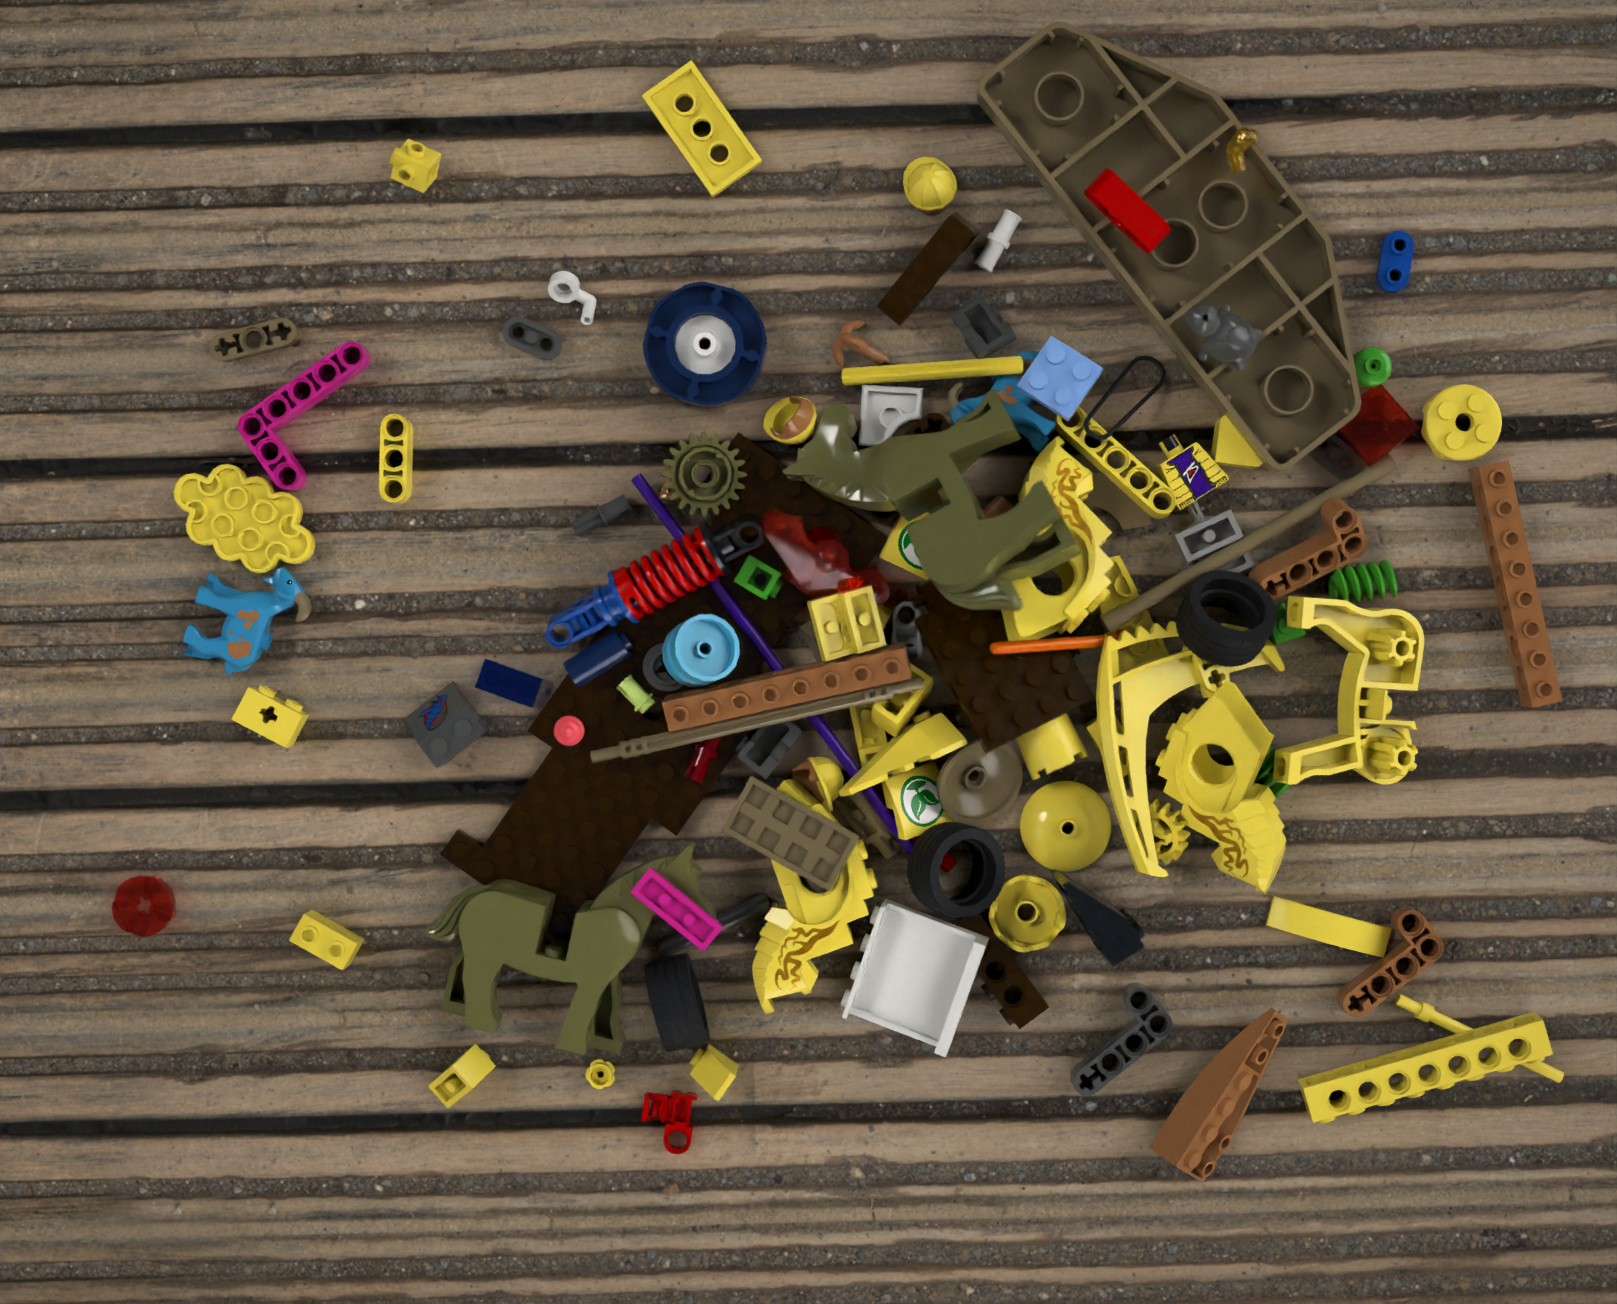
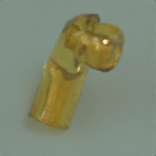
M1240 128L1227 144L1226 150L1231 174L1247 170L1243 153L1251 144H1255L1258 138L1257 132L1252 128Z

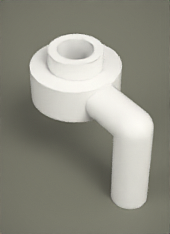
M567 271L554 273L548 285V293L551 298L560 303H570L576 300L584 304L581 322L585 325H590L593 322L597 303L596 298L580 289V282L574 274Z

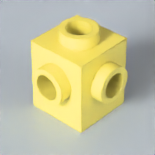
M408 139L401 148L396 147L391 155L390 164L393 167L390 178L424 193L437 177L442 154L424 146L422 143Z

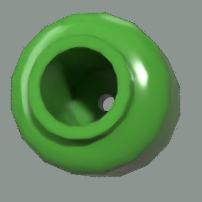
M1376 347L1364 348L1353 355L1360 388H1375L1386 382L1389 378L1392 363L1388 354L1382 349Z

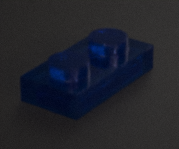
M485 659L475 688L533 708L544 679Z

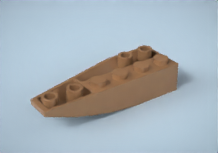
M1270 1008L1232 1039L1209 1062L1185 1091L1149 1148L1175 1167L1203 1183L1206 1177L1213 1172L1215 1163L1222 1152L1230 1146L1232 1137L1242 1120L1289 1020L1273 1008Z

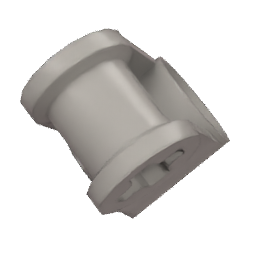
M900 601L894 606L892 612L891 645L901 642L914 644L913 646H906L908 656H916L917 659H922V636L914 623L915 619L920 617V611L913 608L912 602ZM904 606L913 608L915 613L913 620L909 623H902L897 617L899 609Z

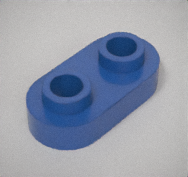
M1393 231L1381 242L1376 282L1378 287L1386 293L1400 291L1409 281L1414 242L1412 237L1404 231ZM1395 241H1400L1403 244L1402 251L1395 249ZM1391 271L1398 273V281L1390 279Z

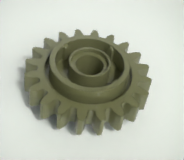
M706 431L701 433L699 441L691 433L688 436L689 444H686L682 439L677 441L680 448L679 451L669 448L668 452L673 456V460H663L662 463L670 467V470L662 472L661 476L669 478L670 482L662 487L663 489H673V493L668 497L669 501L676 498L680 499L677 509L680 510L687 504L689 505V515H693L696 509L699 508L701 517H706L708 508H710L711 512L716 516L719 515L718 505H721L726 510L730 509L729 502L727 501L728 498L733 501L739 500L734 490L745 488L743 484L738 482V478L747 476V473L738 471V467L742 466L745 461H736L734 459L739 449L727 450L730 444L729 439L720 445L718 443L719 434L717 433L714 434L711 441L708 440ZM699 466H706L710 469L711 479L708 483H701L697 479L696 470Z

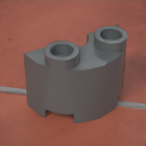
M982 296L951 314L955 326L962 332L965 338L964 342L976 359L986 358L1017 339L1008 323L1003 326L999 322L1002 320V317L994 304L989 306Z
M791 721L757 728L758 730L751 739L745 736L735 748L739 753L737 757L763 778L767 779L803 732Z

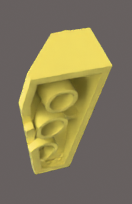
M928 710L912 717L914 723L905 726L896 738L893 737L838 791L840 797L855 794L883 782L889 778V774L896 775L915 768V762L917 761L922 763L948 754L967 745V740L942 712L931 715Z

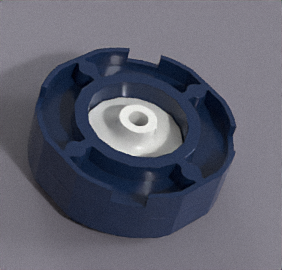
M694 282L683 285L682 288L672 292L666 298H662L650 314L643 342L646 364L660 388L678 402L705 409L724 407L745 396L755 386L761 376L768 348L764 324L752 303L735 289L708 282ZM704 342H709L711 346L708 349H701V345Z

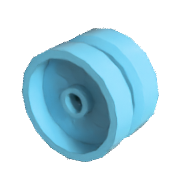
M699 614L675 626L666 636L662 647L663 663L668 673L678 683L688 687H703L726 677L736 667L740 655L739 640L734 629L724 619L713 614Z

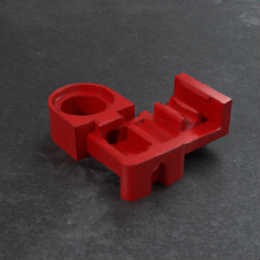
M673 1090L670 1093V1097H674V1099H670L667 1094L646 1092L641 1122L651 1120V1117L659 1118L661 1122L666 1120L663 1139L665 1148L672 1154L686 1152L691 1144L694 1125L689 1124L692 1100L697 1101V1094L694 1092H687L685 1094L681 1093L680 1090ZM649 1100H652L651 1113L650 1115H648L650 1106ZM674 1131H680L686 1136V1143L681 1147H675L669 1142V1135Z

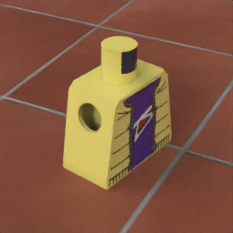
M1175 434L1159 443L1168 459L1156 466L1161 481L1176 495L1175 512L1229 480L1225 472L1197 442L1184 449Z

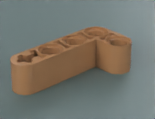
M1333 497L1322 505L1320 515L1326 531L1258 564L1249 572L1248 577L1259 583L1272 600H1276L1340 568L1365 553L1368 542L1359 516L1342 499ZM1342 512V515L1338 519H1336L1338 514ZM1323 551H1325L1324 554H1323L1320 558H1318V556H1319ZM1297 565L1296 569L1290 572L1291 569Z
M1406 906L1395 909L1390 918L1391 925L1403 942L1338 991L1336 996L1337 1005L1349 1016L1362 1017L1442 956L1444 944L1420 912ZM1408 914H1412L1414 918L1413 925L1408 929H1403V918ZM1426 939H1431L1432 947L1430 951L1422 953L1420 949L1421 943ZM1402 957H1406L1408 960L1407 968L1397 972V961ZM1377 976H1382L1384 980L1383 986L1378 990H1373L1371 986L1372 980ZM1361 988H1363L1367 993H1369L1370 996L1366 997L1364 995L1365 993L1361 990ZM1351 996L1356 997L1357 1005L1354 1007L1350 1005L1351 1001L1349 998Z

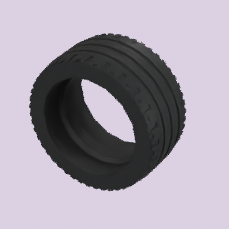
M1209 571L1198 576L1188 588L1178 609L1176 629L1184 645L1193 654H1196L1197 657L1202 658V660L1224 667L1241 666L1255 659L1264 648L1274 628L1276 607L1267 591L1253 579L1233 571ZM1203 607L1224 608L1236 614L1245 622L1249 630L1241 631L1222 626L1208 616Z
M945 822L934 825L920 835L909 854L907 878L910 889H912V893L919 902L935 912L952 917L978 915L992 905L1002 890L1006 873L1003 851L994 837L978 827L958 822ZM964 840L973 856V871L969 883L961 893L948 899L943 894L939 883V868L944 855L951 846Z
M687 953L677 954L646 964L644 972L649 1000L665 1050L667 1052L679 1051L680 1049H687L688 1047H694L710 1041L704 1003L689 955Z

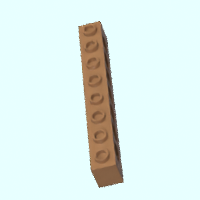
M1509 460L1468 469L1521 707L1534 708L1561 702L1562 696Z
M901 642L860 654L853 653L827 662L821 660L666 695L662 701L668 730L672 732L910 679L912 670L906 644Z

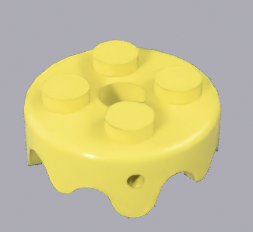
M1460 384L1445 388L1430 398L1422 409L1424 414L1421 428L1422 437L1432 449V453L1442 460L1465 462L1479 458L1492 449L1501 433L1502 417L1497 402L1484 389L1474 385ZM1459 414H1464L1470 419V427L1467 431H1461L1456 426L1455 422Z
M1019 874L1005 879L999 896L988 908L989 922L995 935L1004 944L1018 952L1026 953L1049 946L1066 923L1065 906L1061 894L1052 883L1034 874ZM1028 903L1034 907L1035 912L1031 919L1022 920L1018 917L1017 911L1022 904Z

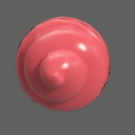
M572 715L561 717L554 726L556 740L565 746L578 744L585 734L583 722Z

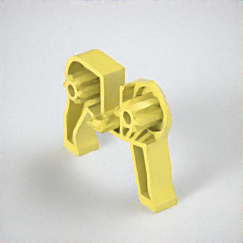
M1288 596L1286 627L1310 629L1313 626H1317L1346 649L1348 655L1339 686L1338 734L1275 750L1272 781L1297 785L1300 781L1310 776L1332 775L1353 769L1374 783L1388 785L1398 782L1408 771H1413L1417 767L1414 761L1418 750L1412 745L1409 729L1417 730L1415 721L1386 718V714H1389L1392 710V699L1388 696V690L1385 689L1418 691L1425 642L1420 623L1410 613L1400 609L1379 607L1362 609L1347 600Z

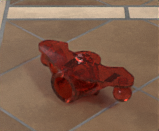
M771 509L764 513L762 518L764 533L787 565L783 575L799 590L817 599L820 595L828 596L872 585L876 605H881L888 599L890 595L889 586L876 566L857 569L849 563L847 550L842 545L839 536L832 529L815 527L805 533L803 520L800 516L786 514L778 509Z

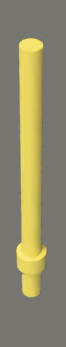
M1400 993L1394 1000L1395 1005L1413 1013L1415 1018L1425 1023L1430 1021L1455 1034L1473 1029L1435 1011L1434 1006L1424 1001L1419 1003ZM1542 1061L1535 1064H1528L1526 1062L1520 1064L1557 1083H1560L1564 1077V1072Z

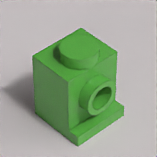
M751 555L748 556L734 582L764 600H767L769 595L775 598L784 583L779 580L782 575L781 573ZM758 574H764L767 578L766 583L762 586L755 583V577Z

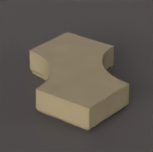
M1098 473L1092 475L1093 490L1088 493V498L1083 501L1087 507L1099 508L1111 514L1121 531L1152 525L1151 517L1105 474Z

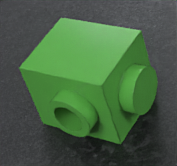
M1286 603L1276 604V621L1273 631L1268 638L1273 645L1306 635L1304 628L1286 627Z

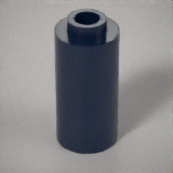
M614 630L563 662V665L573 682L580 689L632 656L629 650L633 648V645L624 632L618 634Z

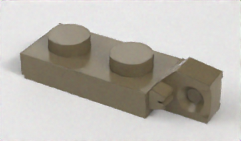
M862 791L841 797L839 794L833 801L859 836L863 838L866 845L871 843L877 847L886 860L902 848V845Z

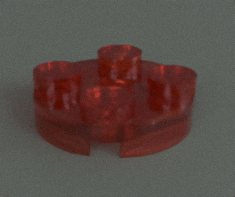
M139 875L126 880L118 887L115 900L112 902V914L118 926L127 933L131 932L142 937L151 936L162 931L176 915V901L173 891L166 882L156 875ZM141 897L145 901L149 900L151 903L148 914L144 910L139 911L137 909V906L140 904L139 898Z

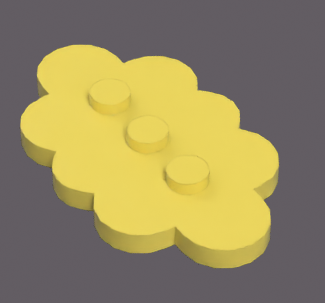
M223 464L214 468L208 477L191 473L182 476L176 482L173 490L174 500L181 509L189 513L186 521L187 534L197 544L204 546L213 545L216 554L221 559L227 561L241 560L248 570L261 574L274 570L281 560L290 564H301L309 560L313 555L315 538L307 528L300 525L303 508L299 499L293 494L276 492L273 484L268 479L259 476L248 478L246 473L238 466Z

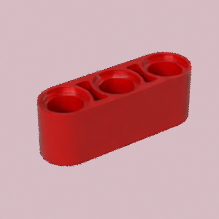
M1105 168L1084 190L1088 200L1136 246L1147 254H1150L1171 232L1167 222L1118 175L1108 168Z

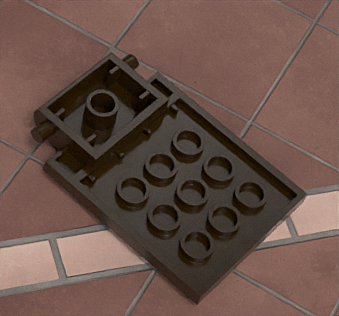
M930 579L916 585L918 595L910 598V602H912L915 610L925 606L928 613L917 617L914 623L986 754L1095 698L1069 650L995 655L990 652V645L994 642L1008 641L1001 609L972 610L955 605L939 592ZM1054 632L1041 639L1061 638L1058 632Z

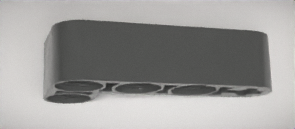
M1131 983L1124 988L1122 993L1124 1004L1135 1018L1071 1070L1070 1080L1079 1094L1091 1096L1098 1092L1171 1032L1173 1024L1170 1016L1143 984ZM1138 991L1144 992L1145 999L1142 1004L1132 1005L1130 1003L1133 993ZM1156 1015L1163 1016L1164 1023L1160 1028H1150L1149 1023L1152 1017ZM1136 1034L1140 1036L1138 1046L1134 1048L1126 1047L1125 1042L1130 1035ZM1111 1053L1116 1055L1117 1059L1114 1065L1111 1067L1102 1065L1101 1061L1105 1055ZM1096 1064L1102 1073L1100 1076L1093 1069L1092 1065ZM1082 1074L1089 1077L1091 1081L1089 1084L1086 1085L1081 1081L1080 1076Z

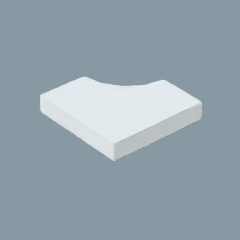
M862 385L858 446L871 447L891 438L896 430L905 423L921 420L923 388Z

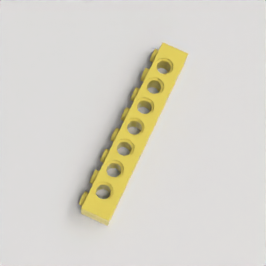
M1531 1012L1298 1079L1312 1122L1328 1123L1335 1120L1336 1116L1346 1113L1349 1115L1360 1114L1367 1107L1374 1105L1388 1106L1393 1104L1395 1099L1406 1096L1408 1098H1416L1424 1095L1425 1091L1430 1089H1448L1453 1087L1455 1082L1466 1079L1468 1081L1479 1080L1487 1073L1494 1071L1507 1072L1514 1069L1515 1065L1525 1062L1528 1064L1539 1063L1546 1056L1553 1055L1544 1020L1536 1012ZM1521 1039V1043L1516 1049L1509 1050V1044L1513 1040ZM1491 1048V1052L1487 1057L1479 1058V1053L1482 1049ZM1461 1056V1061L1458 1065L1454 1067L1449 1066V1061L1453 1057ZM1431 1065V1070L1428 1074L1419 1075V1070L1422 1066ZM1401 1073L1402 1077L1399 1082L1389 1083V1078L1393 1074ZM1372 1082V1087L1368 1091H1359L1361 1084ZM1336 1090L1343 1091L1342 1096L1338 1100H1329L1332 1092Z

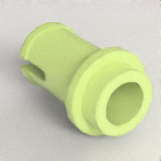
M631 675L626 677L616 688L635 706V712L639 710L641 714H644L656 702L652 698L653 694H648Z

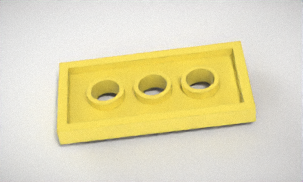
M692 60L642 95L645 103L712 198L762 163V159ZM687 96L693 100V106L689 111L681 112L676 108V102L680 97ZM700 121L707 122L711 126L710 133L705 137H699L693 132L695 124ZM722 146L728 150L729 154L726 160L716 162L712 159L711 152L715 147Z

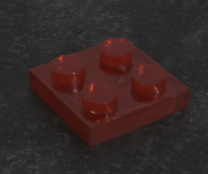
M1381 384L1377 387L1369 388L1361 395V407L1358 414L1340 428L1338 433L1370 468L1415 433L1419 426Z

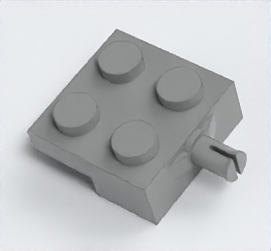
M1198 501L1186 506L1193 523L1185 530L1171 536L1186 569L1244 537L1231 509L1215 516L1204 517L1197 503ZM1249 552L1216 571L1227 570L1239 573L1254 566Z

